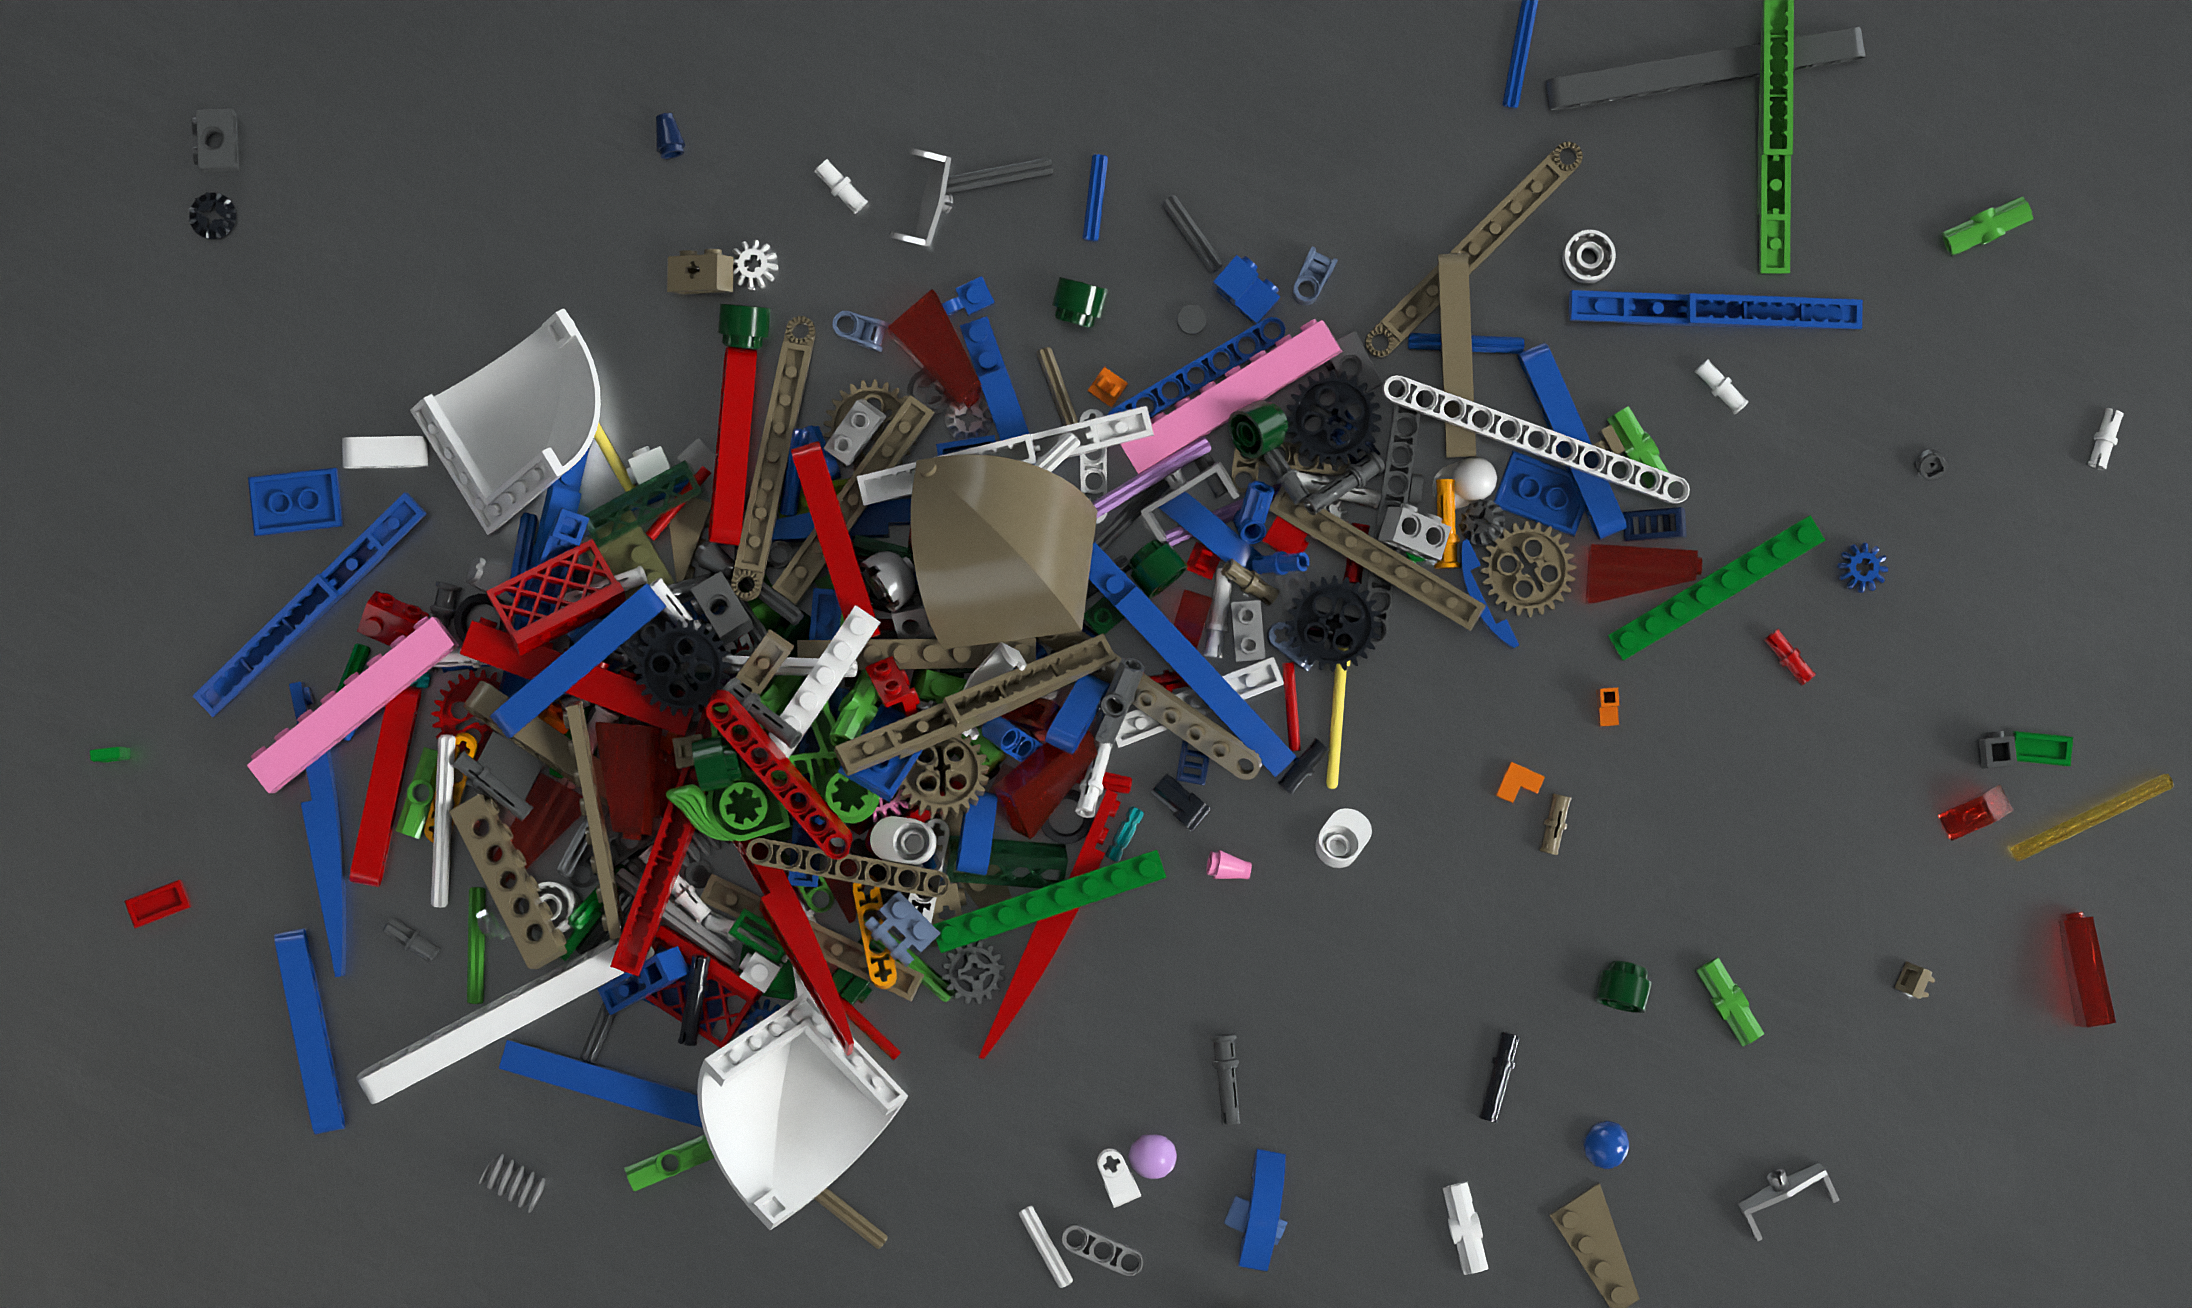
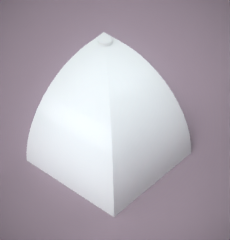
M565 308L555 312L538 330L507 353L434 397L432 394L424 397L410 411L486 534L489 535L499 529L559 479L586 453L592 443L599 422L601 406L600 386L589 349L576 328L574 321L569 317Z
M808 991L705 1058L698 1078L699 1113L703 1130L714 1158L738 1196L769 1230H772L803 1208L845 1172L882 1133L908 1097L854 1038L852 1054L848 1056L845 1054Z

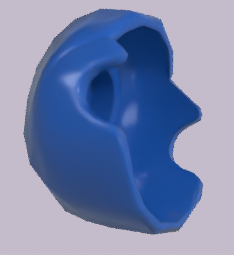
M1608 1120L1593 1125L1584 1143L1587 1159L1594 1166L1603 1169H1612L1619 1166L1626 1158L1629 1150V1139L1626 1130L1620 1124Z

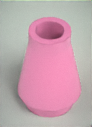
M1218 850V852L1211 851L1207 861L1206 874L1213 876V879L1248 880L1252 863L1221 850Z

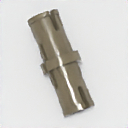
M1230 559L1223 566L1221 571L1223 576L1239 585L1241 591L1256 596L1267 606L1271 605L1278 597L1279 590L1261 579L1256 571H1249L1234 559Z
M1553 794L1548 819H1544L1543 825H1546L1539 851L1558 855L1563 830L1567 829L1568 825L1565 824L1571 797Z

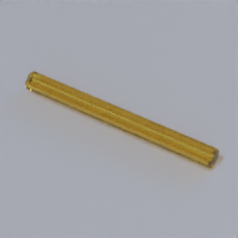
M2163 774L2011 847L2010 850L2013 858L2016 861H2022L2174 787L2173 780L2169 774Z

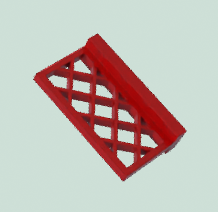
M593 539L486 591L487 597L513 640L514 647L520 656L618 608L626 601L623 587L615 579ZM591 550L595 557L592 567L578 564L579 555ZM559 565L568 567L566 579L551 577L552 569ZM574 569L589 573L585 585L570 582ZM594 574L606 577L610 585L602 589L590 587ZM532 578L543 581L539 593L524 590L526 581ZM548 582L563 586L559 598L543 595ZM567 588L583 591L581 599L576 602L564 600ZM504 592L516 594L512 606L500 604L496 596ZM521 595L536 599L532 612L517 608ZM541 601L556 604L554 612L547 616L537 613ZM514 614L529 617L527 626L515 631L511 624Z
M661 925L655 934L656 939L651 945L655 953L660 945L668 950L678 946L686 963L690 965L692 955H705L704 958L706 956L711 958L707 980L713 979L718 982L720 995L705 998L704 995L702 1007L704 1020L700 1021V1025L706 1024L707 1031L699 1026L698 1034L719 1048L724 1047L730 1043L750 1009L764 992L740 978L741 974L725 965L715 956L671 927ZM681 979L676 981V984L657 991L658 998L653 995L645 998L682 1023L685 1005L682 986L685 985V982H681ZM677 987L680 1004L674 1006L665 1004L662 990ZM724 987L730 990L732 993L725 994ZM737 995L746 1001L739 1013L729 1014L726 997ZM721 999L725 1016L710 1019L706 1002ZM681 1008L682 1014L676 1011L675 1009ZM736 1017L735 1021L732 1024L731 1018ZM725 1019L728 1032L721 1041L713 1035L711 1022Z

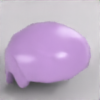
M1142 1135L1131 1145L1128 1158L1131 1168L1141 1177L1159 1179L1165 1177L1174 1169L1177 1154L1175 1146L1162 1135Z

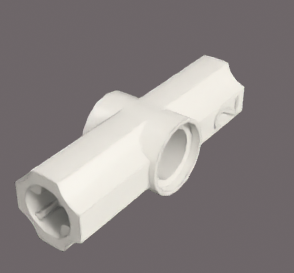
M1463 1182L1443 1187V1194L1449 1214L1448 1225L1453 1244L1457 1247L1463 1275L1487 1270L1488 1265L1481 1240L1483 1238L1478 1214L1474 1212L1468 1183Z

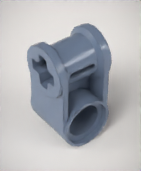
M1312 246L1293 286L1292 297L1295 302L1303 306L1314 303L1325 282L1327 283L1338 259H1330L1316 252V248ZM1302 284H1309L1314 289V294L1311 297H1303L1298 292V287Z
M841 311L835 315L832 328L835 335L841 339L856 343L873 351L882 352V340L886 329H889L891 324L877 318L863 316L850 311ZM841 318H850L854 322L853 330L848 333L841 332L837 327V323ZM874 328H876L877 330L874 339L871 340Z
M1285 622L1272 624L1267 631L1268 643L1286 655L1290 661L1309 671L1313 665H1308L1310 656L1306 654L1300 658L1298 655L1302 650L1301 646L1291 647L1292 643L1297 640L1296 637L1287 636V633L1294 630V627L1285 624ZM1285 628V636L1288 637L1287 641H1279L1277 643L1275 641L1277 636L1274 634V631ZM1307 635L1308 639L1311 642H1317L1316 640Z

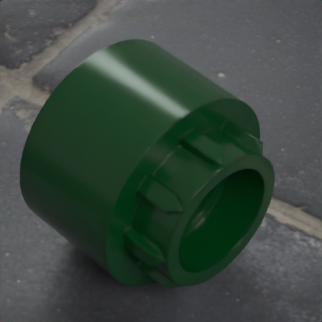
M1059 277L1052 303L1053 306L1057 307L1056 319L1091 328L1094 325L1095 318H1101L1108 289Z
M720 304L718 333L723 334L722 343L725 346L760 349L763 337L768 338L771 308Z
M1258 400L1233 412L1229 417L1228 429L1236 448L1248 458H1257L1283 443L1288 430V421L1279 406L1271 402Z
M1156 539L1143 546L1129 560V566L1133 570L1130 576L1149 599L1167 589L1188 568V565L1170 543L1164 545Z
M722 735L691 742L695 770L702 792L732 786V780L740 779L742 776L740 756L727 740H723Z
M1613 961L1610 963L1609 970L1602 971L1595 1000L1613 1009L1631 1013H1645L1652 982L1647 980V969L1629 962Z

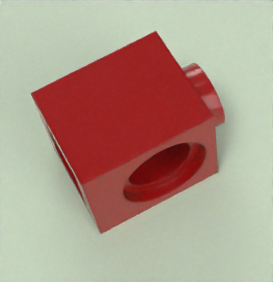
M1277 516L1261 543L1276 552L1283 551L1287 554L1304 552L1309 542L1304 540L1308 533Z

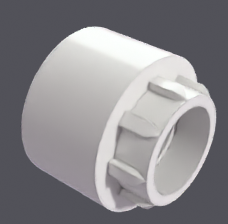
M1584 230L1575 234L1566 244L1562 254V262L1567 274L1575 281L1587 284L1603 279L1612 269L1616 258L1615 247L1608 236L1596 230ZM1586 249L1594 251L1597 257L1596 262L1593 264L1585 263L1581 258L1582 251Z
M543 882L538 884L540 891L537 893L542 903L546 902L549 904L552 900L557 903V911L551 918L555 928H559L562 933L572 929L573 927H570L568 924V917L581 904L577 893L571 887L562 883ZM526 899L524 900L523 907L524 914L529 909V903ZM539 925L534 927L535 930L542 932V928Z

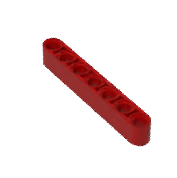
M727 346L725 350L708 542L735 546L740 544L757 350Z
M815 441L791 449L844 621L855 605L876 618L820 442ZM877 627L871 637L881 635L879 627Z
M408 686L385 706L350 870V882L377 888L381 885L421 700L422 688Z
M725 690L713 693L706 708V715L711 723L828 857L835 860L846 857L853 840L850 829L831 810L824 799L733 694ZM722 702L727 705L728 711L719 712L715 709L714 704ZM743 725L747 728L748 733L745 735L737 734L733 727ZM763 748L768 755L766 757H757L753 749ZM781 770L786 773L787 778L784 780L776 779L772 772ZM802 793L807 800L797 802L793 799L792 794ZM820 815L826 820V823L821 825L815 824L811 817ZM838 837L844 840L845 845L837 847L830 840Z

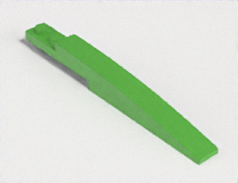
M1794 0L1762 1L1757 186L1759 274L1790 273Z

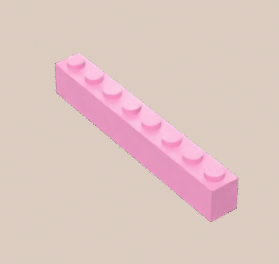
M1316 319L1307 322L1300 327L1302 330L1300 334L1293 338L1290 334L1275 342L1277 348L1269 353H1266L1265 350L1260 351L1250 358L1252 363L1243 369H1241L1240 365L1232 368L1224 374L1226 379L1217 385L1215 381H1212L1199 389L1201 392L1199 396L1192 400L1188 396L1174 405L1176 410L1168 415L1161 412L1151 418L1154 436L1120 444L1137 473H1142L1200 437H1205L1229 422V417L1233 412L1255 401L1267 399L1342 353L1343 351L1323 320L1317 322Z
M426 616L419 620L413 626L415 629L413 633L408 637L402 635L390 644L392 649L384 656L379 653L366 664L369 667L360 675L358 672H355L343 682L344 688L337 693L334 690L320 700L322 705L314 712L311 709L304 712L297 719L299 724L291 730L288 727L283 729L274 737L276 741L269 748L263 746L251 755L252 761L247 764V767L268 793H276L460 646L437 617L429 619Z

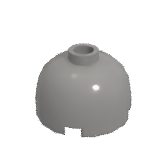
M883 551L870 556L860 563V567L866 568L861 573L867 585L878 600L884 597L889 602L885 606L888 610L894 612L911 599L915 592L916 581L913 573L916 571L909 558L905 557L902 559L896 553Z

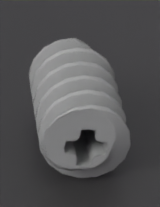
M501 1153L491 1160L482 1174L479 1184L489 1179L487 1189L492 1190L499 1185V1196L509 1191L508 1201L512 1202L519 1197L518 1207L523 1208L527 1203H530L528 1213H531L545 1189V1178L542 1177L535 1183V1172L532 1171L526 1177L523 1176L525 1166L522 1165L517 1170H513L514 1160L511 1159L504 1165V1154Z

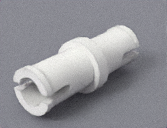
M828 159L814 171L832 189L831 194L834 197L838 196L854 214L868 203L850 184L851 180L848 176L844 178Z
M1709 359L1704 361L1695 370V373L1712 389L1711 393L1715 397L1718 395L1734 414H1737L1749 402L1731 384L1732 380L1729 377L1725 378Z
M2106 408L2104 411L2105 414L2099 432H2096L2093 438L2096 442L2088 461V465L2095 468L2098 458L2101 457L2098 465L2100 470H2106L2112 447L2116 446L2118 442L2116 435L2124 413L2116 410L2114 419L2111 421L2113 409Z

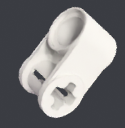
M1111 1148L1100 1152L1097 1157V1166L1105 1182L1104 1186L1113 1207L1116 1208L1141 1197L1134 1177L1129 1172L1120 1152ZM1111 1155L1113 1159L1118 1158L1119 1161L1115 1163L1116 1168L1114 1170H1110L1108 1166L1103 1167V1164L1107 1162V1156Z

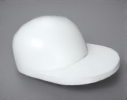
M1470 457L1443 467L1436 474L1432 485L1433 494L1437 500L1436 480L1455 479V509L1479 502V499L1483 500L1491 495L1495 489L1497 482L1496 470L1489 461L1480 457Z
M1344 808L1334 812L1321 829L1315 842L1316 854L1325 865L1332 868L1340 869L1349 866L1354 862L1371 837L1372 829L1370 822L1362 813L1354 809Z
M889 816L876 823L871 832L870 844L873 852L885 861L921 865L934 854L936 836L934 831L924 822L911 818Z

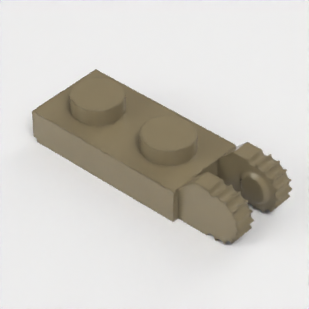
M769 629L735 678H738L741 684L744 683L752 688L750 690L751 693L761 694L788 657L794 645Z

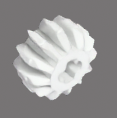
M756 239L753 241L752 249H749L748 243L743 241L742 247L745 250L744 252L737 248L732 250L739 257V259H734L733 266H738L733 269V277L741 274L737 280L739 286L743 285L748 279L747 286L749 290H753L754 281H758L759 287L763 289L765 288L762 280L764 277L771 282L775 279L768 270L778 271V265L769 263L774 261L777 255L776 253L766 255L770 249L768 244L763 245L759 250V241ZM752 258H757V262L761 263V267H756L754 272H750V268L746 267V263H751Z

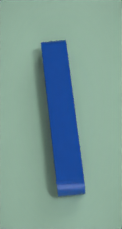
M1276 317L1262 320L1109 411L1108 415L1135 409L1139 400L1149 399L1153 403V410L1149 413L1150 419L1171 408L1180 400L1198 392L1206 384L1222 378L1232 368L1246 364L1252 356L1260 351H1268L1276 346L1275 342L1285 335L1286 328L1284 323ZM1266 325H1276L1280 330V335L1275 339L1267 338L1263 332ZM1243 339H1249L1254 343L1255 349L1250 354H1244L1239 350L1238 343ZM1217 354L1226 355L1229 359V366L1224 369L1216 368L1213 364L1214 356ZM1192 369H1199L1204 374V380L1199 384H1193L1187 378L1188 372ZM1166 384H1174L1178 388L1179 394L1173 399H1168L1163 396L1162 388Z
M1544 342L1518 353L1520 366L1548 429L1592 445L1548 345ZM1563 441L1557 444L1556 447L1560 457L1567 458L1571 453L1570 445ZM1589 451L1584 456V464L1589 468H1595L1598 465L1599 459L1596 453ZM1565 466L1566 470L1572 472L1575 480L1571 479L1580 502L1584 498L1586 503L1585 513L1596 537L1601 540L1626 529L1625 518L1609 482Z
M647 583L489 717L503 734L510 739L667 607L666 604Z
M301 928L277 933L274 935L275 947L313 1132L316 1135L345 1129L344 1113L306 930Z

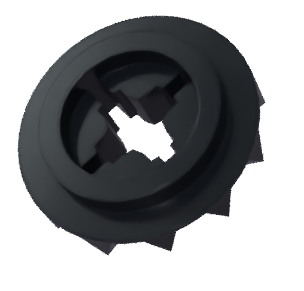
M206 192L200 197L195 198L194 203L189 208V222L193 230L201 237L219 239L226 236L233 229L236 222V210L231 200L220 193ZM215 205L216 213L224 217V220L214 219L209 226L208 218L201 214V211L210 212Z

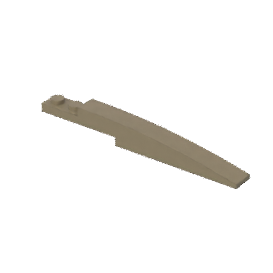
M1101 634L1027 664L1023 671L1017 668L945 697L941 704L837 745L834 752L845 774L850 776L896 756L899 759L968 731L1064 687L1116 661L1117 658L1105 635Z

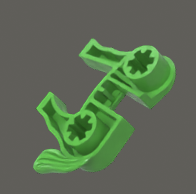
M828 700L811 725L820 751L791 755L789 760L801 774L809 773L812 787L844 823H858L873 814L878 806L880 797L838 772L841 764L834 752L835 747L831 744V738L829 737L837 720L831 711ZM727 705L715 707L719 712L728 711ZM711 723V737L722 735ZM736 725V726L733 727V729H734V731H735L736 733H737V727H738V725ZM741 756L742 776L740 779L732 780V786L710 790L707 797L698 786L692 784L669 789L666 793L668 800L684 813L698 831L716 840L745 841L792 826L789 811L757 774L748 767ZM781 770L772 772L776 779L787 778L786 773Z

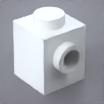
M649 446L634 451L632 453L634 457L628 460L631 466L626 468L632 484L638 483L641 489L674 476L661 446L650 450Z
M757 951L753 955L748 953L739 966L743 970L740 978L765 993L783 965L781 963L777 965Z

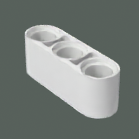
M426 436L342 438V468L428 467V439Z

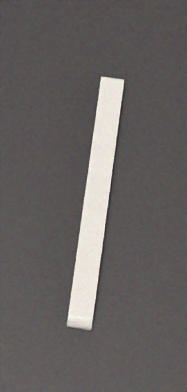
M1398 375L1391 376L1382 385V394L1391 403L1671 504L1681 503L1689 496V484L1679 476ZM1392 381L1402 383L1404 393L1401 397L1396 398L1390 395L1388 386ZM1420 391H1426L1431 395L1432 402L1429 407L1423 408L1417 404L1416 396ZM1448 401H1454L1459 405L1460 411L1455 418L1448 417L1444 412V406ZM1476 411H1481L1487 416V424L1483 428L1476 427L1472 422V416ZM1505 421H1509L1515 426V434L1511 438H1505L1500 433V426ZM1533 431L1539 432L1543 437V443L1539 448H1533L1528 443V436ZM1561 441L1570 445L1571 453L1567 458H1561L1556 453V446ZM1589 451L1596 453L1599 459L1598 465L1593 469L1584 464V456ZM1616 462H1622L1627 469L1625 476L1621 479L1616 478L1612 474V466ZM1644 472H1649L1654 477V484L1649 489L1642 487L1639 481L1641 474ZM1672 482H1677L1682 487V494L1677 499L1670 497L1667 491L1669 484Z
M620 938L608 940L364 1069L356 1076V1079L370 1103L375 1104L625 973L610 967ZM652 946L650 947L646 960L651 958L655 954V951L653 950Z

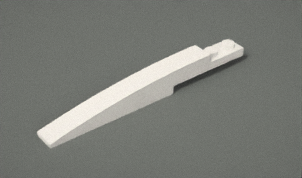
M1143 406L942 456L964 454L991 455L1035 465L1068 433L1074 434L1080 441V445L1067 458L1154 436L1148 408ZM916 462L857 476L863 505L912 495Z

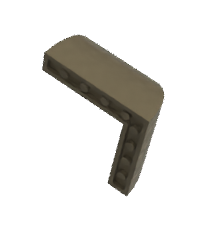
M964 454L917 460L911 496L913 558L923 605L931 627L943 649L1082 631L1098 512L1094 504L1083 492L1070 482L1048 470L1005 457Z

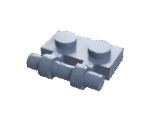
M900 891L876 913L884 921L882 924L873 916L864 924L872 932L870 936L876 942L879 940L891 952L889 955L895 961L898 959L905 967L914 960L906 951L908 948L918 956L941 934ZM890 928L902 939L900 944L887 932Z

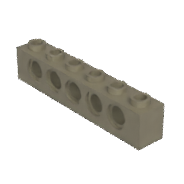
M478 794L450 810L449 813L528 969H539L566 954L567 950L564 946L566 944L565 936L559 928H555L551 920L553 913L546 902L542 903L537 893L540 891L539 885L533 876L528 875L524 867L527 863L523 854L513 846L511 842L513 834L505 823L502 824L498 816L500 809L496 801L487 795ZM486 820L489 824V830L486 835L482 836L479 827ZM499 846L502 849V857L499 861L495 862L493 851ZM512 872L515 875L516 881L509 888L506 885V877ZM523 899H526L529 903V909L525 914H522L519 910V904ZM536 925H539L542 928V936L536 941L532 936V931Z

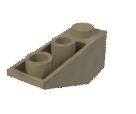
M693 496L669 523L676 582L693 578L696 567L692 566L694 556L699 546L706 541V539L702 538L705 528H709L711 503Z

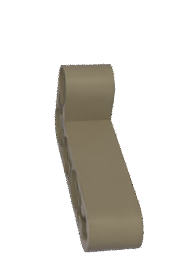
M1283 442L1278 447L1284 451L1285 461L1290 468L1302 473L1339 477L1348 468V465L1343 463V466H1339L1337 471L1332 470L1331 464H1324L1322 469H1317L1319 456L1314 459L1312 466L1304 467L1298 461L1299 448L1302 444L1293 445L1291 442ZM1235 446L1230 478L1239 494L1245 495L1247 488L1237 486L1235 482L1236 476L1240 473H1247L1251 476L1253 482L1258 480L1259 467L1271 468L1265 461V454L1257 458L1245 459L1240 455L1239 450Z

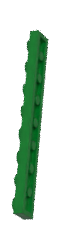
M1811 515L1607 635L1620 659L1624 661L1824 542L1825 538Z
M1158 850L933 924L941 933L936 938L940 953L1167 878Z

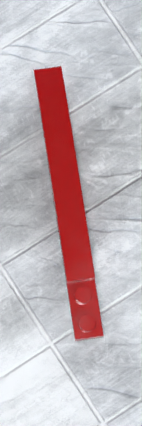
M717 702L714 704V707H719L726 704L722 702ZM705 706L694 734H703L704 739L712 736L711 722L706 715ZM695 766L682 768L676 787L692 784L700 788ZM670 801L668 802L610 965L612 968L638 977L695 831V827L684 813Z
M1107 789L1069 879L1099 869L1105 853L1095 849L1097 843L1103 845L1109 831L1108 828L1104 827L1108 816L1114 818L1121 802L1116 800L1117 793ZM1080 907L1037 921L979 1058L985 1059L1015 1018L1056 953Z
M756 838L745 841H732L764 894L760 898L759 910L847 1056L852 1054L854 1041L835 983L813 929L784 870L757 865L748 859L746 854L747 846ZM756 843L751 849L753 857L758 860L765 859L769 853V849L764 843Z

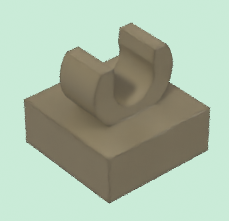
M1612 425L1598 432L1602 440L1593 444V446L1618 455L1625 451Z
M703 734L672 739L677 769L695 766L691 742L704 739Z
M1906 961L1895 989L1918 999H1921V997L1927 998L1929 994L1924 992L1928 981L1934 983L1935 979L1931 976V971Z

